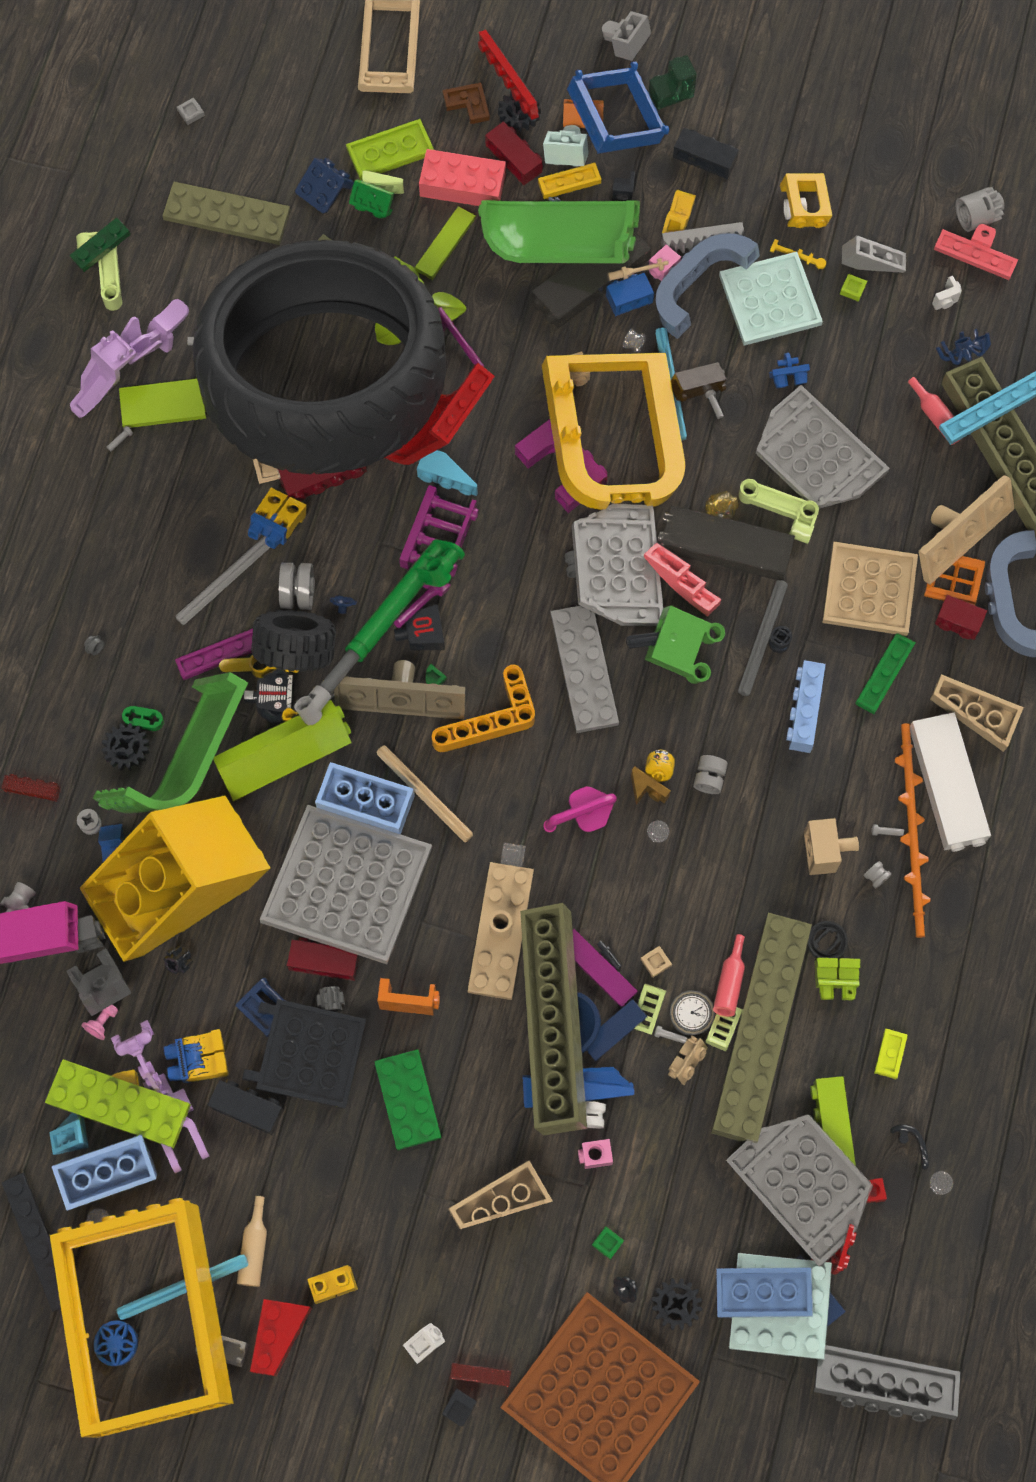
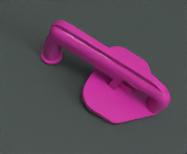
M591 787L576 790L569 797L571 809L551 816L544 822L543 827L545 831L553 832L556 829V825L575 818L580 829L585 832L600 829L607 823L612 807L617 800L616 795L605 794Z

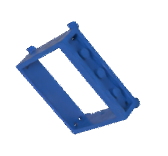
M631 62V68L583 75L581 70H576V76L572 77L567 88L598 154L659 144L663 136L669 133V127L662 123L657 108L654 106L650 94L637 72V62ZM627 84L649 130L617 136L609 135L587 90Z

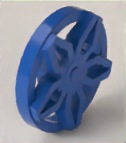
M110 1321L99 1328L94 1339V1352L101 1362L109 1366L126 1364L134 1357L138 1347V1337L134 1328L123 1321ZM112 1325H120V1326L115 1330V1333H114V1330H112L111 1328H109V1327L112 1326ZM124 1327L123 1334H119V1331ZM105 1330L110 1333L109 1337H106ZM128 1330L132 1335L133 1342L129 1339H125V1337H127ZM102 1336L106 1342H102L99 1345L100 1337ZM126 1343L131 1345L132 1348H125ZM104 1346L107 1347V1349H106L105 1351H101V1352H100V1349H101L102 1347H104ZM122 1351H131L129 1355L121 1361L123 1355ZM110 1353L109 1356L111 1362L106 1360L102 1355H107ZM114 1353L118 1354L116 1361L114 1358Z

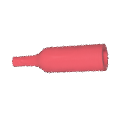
M915 377L908 381L920 398L921 409L940 431V424L955 416L936 394L927 392Z
M740 934L736 935L732 954L723 962L713 1007V1011L721 1016L731 1017L736 1012L745 965L741 958L745 937Z

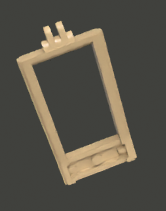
M365 0L358 90L362 92L388 93L414 92L420 0ZM373 10L411 11L407 73L368 71Z

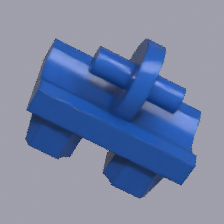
M784 353V360H777L778 367L785 366V368L774 369L772 372H769V376L773 378L776 388L788 386V375L794 376L795 385L806 384L807 372L810 370L809 364L792 367V364L799 363L798 357L791 358L789 353Z

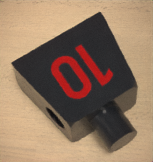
M438 605L417 611L406 622V627L394 629L395 640H409L410 650L412 651L445 650Z

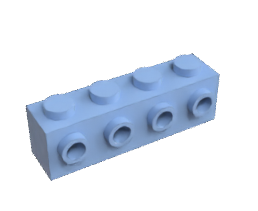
M804 660L802 667L797 669L796 680H799V685L794 688L793 700H796L795 708H791L790 720H793L792 728H788L786 739L790 741L789 750L810 753L812 750L825 664Z

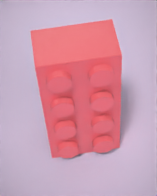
M427 149L419 181L420 197L479 206L482 200L500 201L506 176V162Z

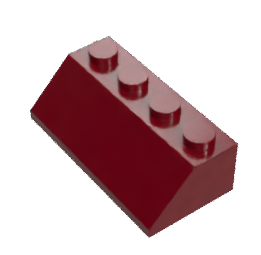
M365 466L345 472L326 474L312 473L309 475L293 473L287 469H277L280 484L285 494L288 495L287 499L292 497L301 502L307 496L320 494L332 486H340L351 478H359L367 470Z

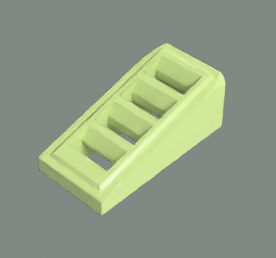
M370 171L362 172L364 182L394 194L404 193L403 179Z
M644 984L638 1006L642 1010L653 1013V1017L647 1016L648 1018L645 1019L651 1022L650 1026L639 1024L635 1028L636 1030L652 1035L666 990ZM647 992L658 995L659 999L646 996ZM647 1001L656 1004V1008L643 1005V1003Z
M736 1007L735 1018L716 1014L705 1043L726 1051L743 1009ZM720 1017L732 1021V1025L719 1021ZM719 1025L729 1029V1033L717 1029L716 1026ZM717 1033L721 1036L726 1037V1040L724 1041L722 1039L714 1037L713 1034Z

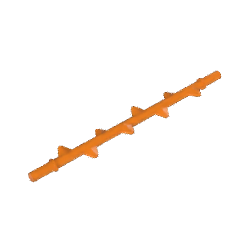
M906 723L901 724V748L903 749V754L895 758V763L904 767L906 793L900 795L898 800L907 805L909 833L900 837V842L910 846L911 873L905 875L904 880L910 883L913 888V916H915L916 937L922 938L925 937V912H923V906L930 902V898L922 893L920 866L928 862L929 859L919 852L917 826L924 822V818L916 813L914 787L922 783L923 778L913 773V745L911 744L910 724Z

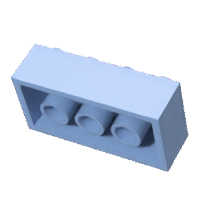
M330 762L315 803L317 808L401 835L414 799V789ZM345 790H348V794L341 795ZM366 797H369L368 801L362 802ZM386 803H389L390 807L382 808Z

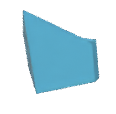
M71 1113L56 1130L49 1132L53 1155L89 1147L84 1117Z

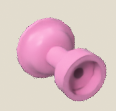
M110 1005L102 1010L95 1021L83 1022L82 1027L94 1037L104 1040L105 1029L103 1025L109 1016H116L118 1009Z

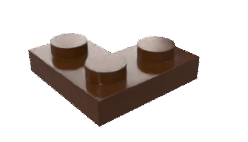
M481 83L442 90L447 111L466 108L470 124L490 120Z

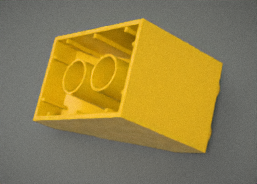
M226 796L150 812L85 881L80 890L125 962L144 956L176 934L185 931L222 905L249 890L270 869V866L265 860L262 851L258 849L246 830L240 816L234 811Z

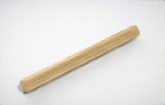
M385 745L378 749L377 755L410 788H413L414 792L464 842L471 839L473 833Z

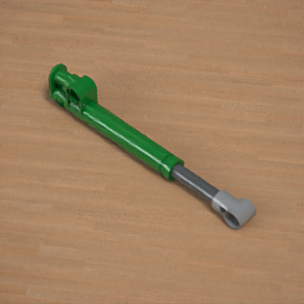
M437 539L430 543L346 646V654L319 686L316 685L308 696L301 697L296 701L294 708L305 724L313 725L321 719V710L331 699V693L356 662H362L367 654L370 653L425 584L442 587L450 581V572L454 569L453 565L458 559L462 560L465 557L464 551L458 545Z

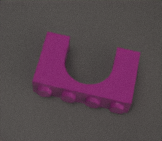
M550 419L515 445V455L528 469L546 455L555 453ZM582 448L587 474L593 481L606 485L608 475L606 469L594 461L593 455L588 450L585 451ZM563 484L555 490V499L567 513L581 504L570 496Z

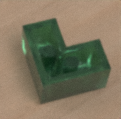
M687 55L676 57L669 61L667 74L657 75L649 80L648 91L658 110L694 97L697 73Z

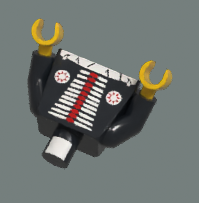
M274 669L264 675L263 678L257 680V690H245L244 692L245 703H256L258 714L273 725L282 724L292 719L293 715L298 714L293 710V674H290L291 671L285 669Z

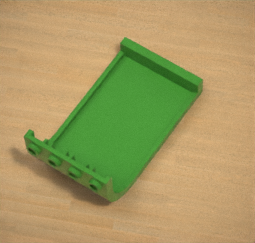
M231 672L196 679L192 688L203 694L157 791L149 798L130 787L126 789L118 788V790L96 791L93 799L98 801V805L104 809H113L122 813L158 811L181 806L191 800L206 776L248 682Z

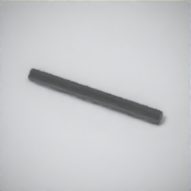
M783 580L775 582L738 688V693L742 696H749L788 587V584Z

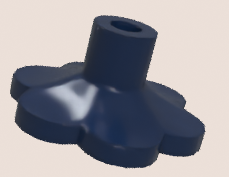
M335 596V598H330V602L338 606V613L346 614L347 607L357 604V601L351 597Z

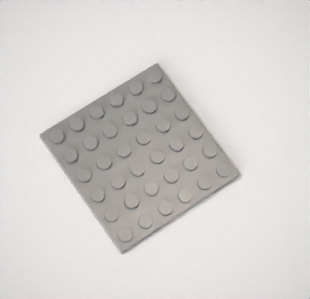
M307 805L260 917V923L388 964L432 850V845Z

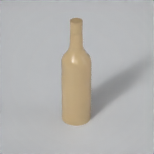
M255 1196L253 1216L250 1223L244 1229L241 1255L246 1256L248 1266L238 1270V1285L260 1287L267 1230L262 1221L265 1197Z

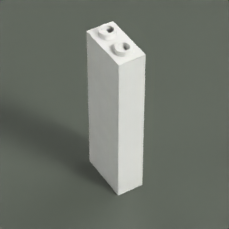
M955 712L913 721L910 725V733L944 850L951 849L952 852L964 849V846L967 845L978 847L986 844L991 833Z

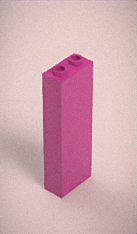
M64 901L0 914V964L79 950L77 905Z

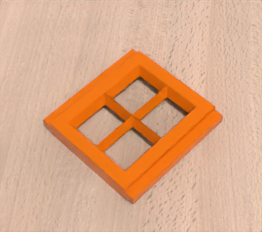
M961 556L953 564L955 566L953 576L946 574L939 576L952 580L950 591L934 587L935 581L926 585L924 594L926 597L944 601L946 596L950 595L975 605L985 561ZM959 568L974 570L973 581L958 578ZM956 581L972 585L970 595L954 592Z

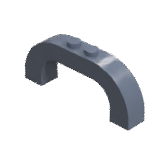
M726 233L711 236L697 244L689 253H686L682 260L669 270L657 289L656 306L663 327L678 339L691 326L689 313L676 304L680 295L709 266L718 261H733L747 270L760 256L758 244L745 236Z
M1034 530L1010 535L997 546L988 563L986 571L987 582H985V593L990 598L988 610L989 614L993 615L998 635L1012 650L1029 657H1036V630L1024 627L1015 615L1007 568L1015 560L1033 558L1035 556L1036 538Z

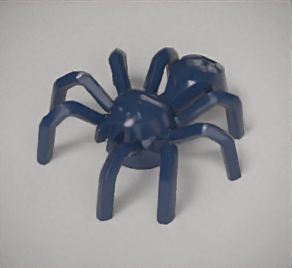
M974 329L975 339L971 341L970 337L964 336V332H960V339L954 342L956 349L952 352L948 350L944 341L940 342L949 357L944 356L940 347H937L936 350L942 360H951L955 365H959L963 358L970 362L972 360V352L981 357L991 345L990 335L987 332L985 335L978 337V331Z

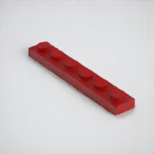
M487 30L480 31V41H478L480 51L482 53L485 52L489 64L494 65L498 77L503 78L507 89L510 88L514 100L519 101L523 113H527L531 120L538 118L536 100Z

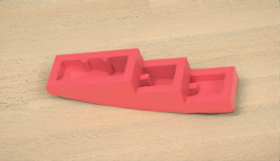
M656 543L644 554V558L679 595L707 617L720 605L721 599L704 588L706 582L689 571L691 565Z

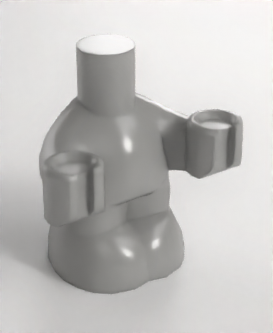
M17 882L12 894L9 897H4L0 905L7 908L6 912L29 908L27 906L29 900L36 893L27 885Z

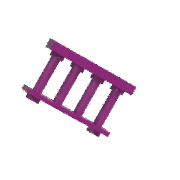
M429 485L400 556V567L409 569L410 564H414L421 556L416 551L418 544L430 545L435 539L425 536V533H423L425 526L429 527L431 525L459 534L455 544L462 548L472 521H476L479 509H477L476 500L472 499L469 508L439 499L437 488ZM439 507L466 516L462 527L432 517V509ZM456 563L453 565L454 569L450 572V575L453 577L458 567Z

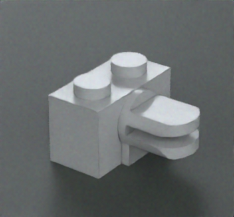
M632 11L620 23L608 21L602 26L604 40L612 42L615 56L630 61L634 59L651 35L648 16Z

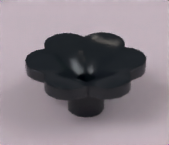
M626 1276L622 1278L616 1277L613 1281L615 1285L613 1292L619 1296L623 1303L635 1302L637 1300L635 1281L630 1280Z

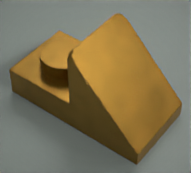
M635 766L633 767L631 779L636 804H638L646 792L649 793V797L654 801L665 803L670 796L671 790Z

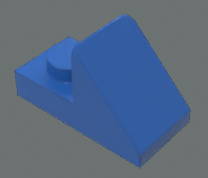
M122 824L100 827L98 842L102 849L103 862L124 841Z

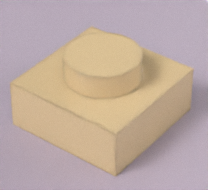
M660 946L640 959L652 978L672 966V963Z

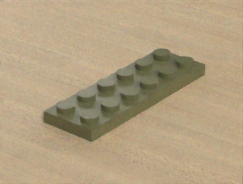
M173 182L164 209L163 220L280 245L290 214V206Z

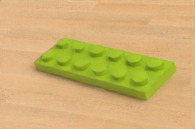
M62 1060L45 1101L48 1105L137 1136L142 1135L145 1139L171 1148L175 1147L191 1106L190 1103L66 1060Z

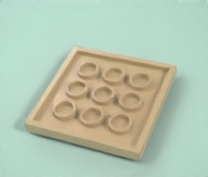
M833 542L822 623L891 634L899 633L907 636L909 633L918 554Z

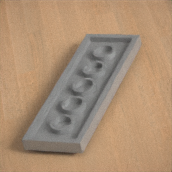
M582 606L551 611V619L576 733L618 726V715L595 613Z

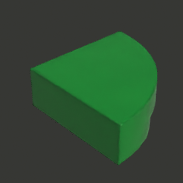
M430 664L426 671V684L442 685L447 680V677Z

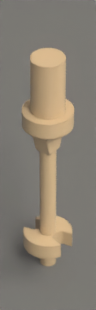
M659 258L656 264L635 269L621 267V270L609 272L608 278L609 281L620 278L625 280L636 272L659 267V271H662L664 266L669 265L668 261L662 262V259Z

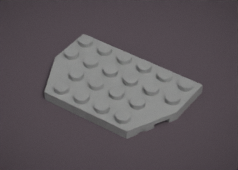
M802 385L771 410L756 450V454L797 494L806 501H814L819 509L860 498L887 474L890 469Z
M611 504L606 509L597 513L594 512L586 518L573 522L572 536L578 605L622 626H657L663 610L660 575L644 558V554L657 543L653 506Z
M810 1115L761 1128L757 1143L747 1140L726 1160L818 1266L823 1265L842 1247L849 1224L854 1225L853 1233L857 1231L873 1186Z

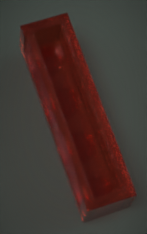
M14 774L5 775L1 787L4 792L56 802L60 793V787L55 782L44 783L40 779L34 781L29 777L18 778Z
M452 1363L450 1379L509 1387L511 1371Z

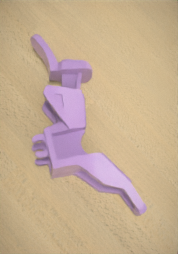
M179 299L173 300L159 315L150 321L147 334H141L139 319L132 317L120 336L112 330L110 331V336L107 338L102 337L101 342L91 348V359L81 375V390L70 403L71 411L79 418L84 417L120 381L119 370L127 363L131 365L158 348L165 352L171 351L174 338L172 331L187 317L189 313L188 306Z

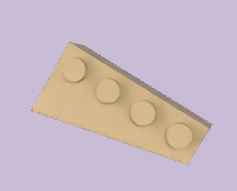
M942 674L930 700L948 713L955 712L958 720L1003 752L1010 743L1024 708Z
M526 1161L449 1207L448 1210L458 1228L463 1229L552 1202V1199L531 1162Z

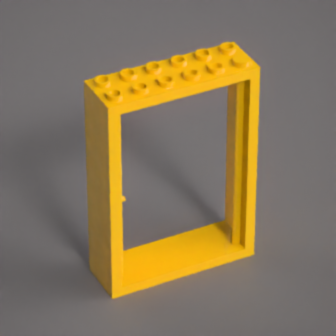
M176 1198L169 1200L168 1205H149L145 1211H126L122 1217L116 1218L115 1215L102 1218V1222L94 1224L93 1221L79 1224V1228L65 1227L58 1229V1233L50 1235L81 1437L99 1438L233 1404L199 1207L190 1203V1201ZM175 1222L205 1396L100 1422L87 1343L89 1334L85 1331L73 1248Z

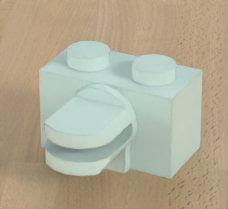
M569 125L565 126L560 132H547L543 143L545 163L572 166L585 165L588 157L587 134H581L578 126Z

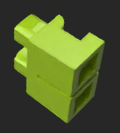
M817 958L815 960L816 988H819L821 1000H833L834 988H842V1000L855 999L856 989L859 987L860 959L840 958L838 960V958Z

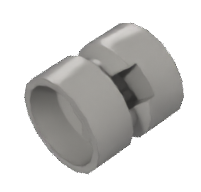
M711 755L701 756L698 765L700 772L696 773L693 787L708 794L721 793L724 781L721 777L725 776L727 761Z

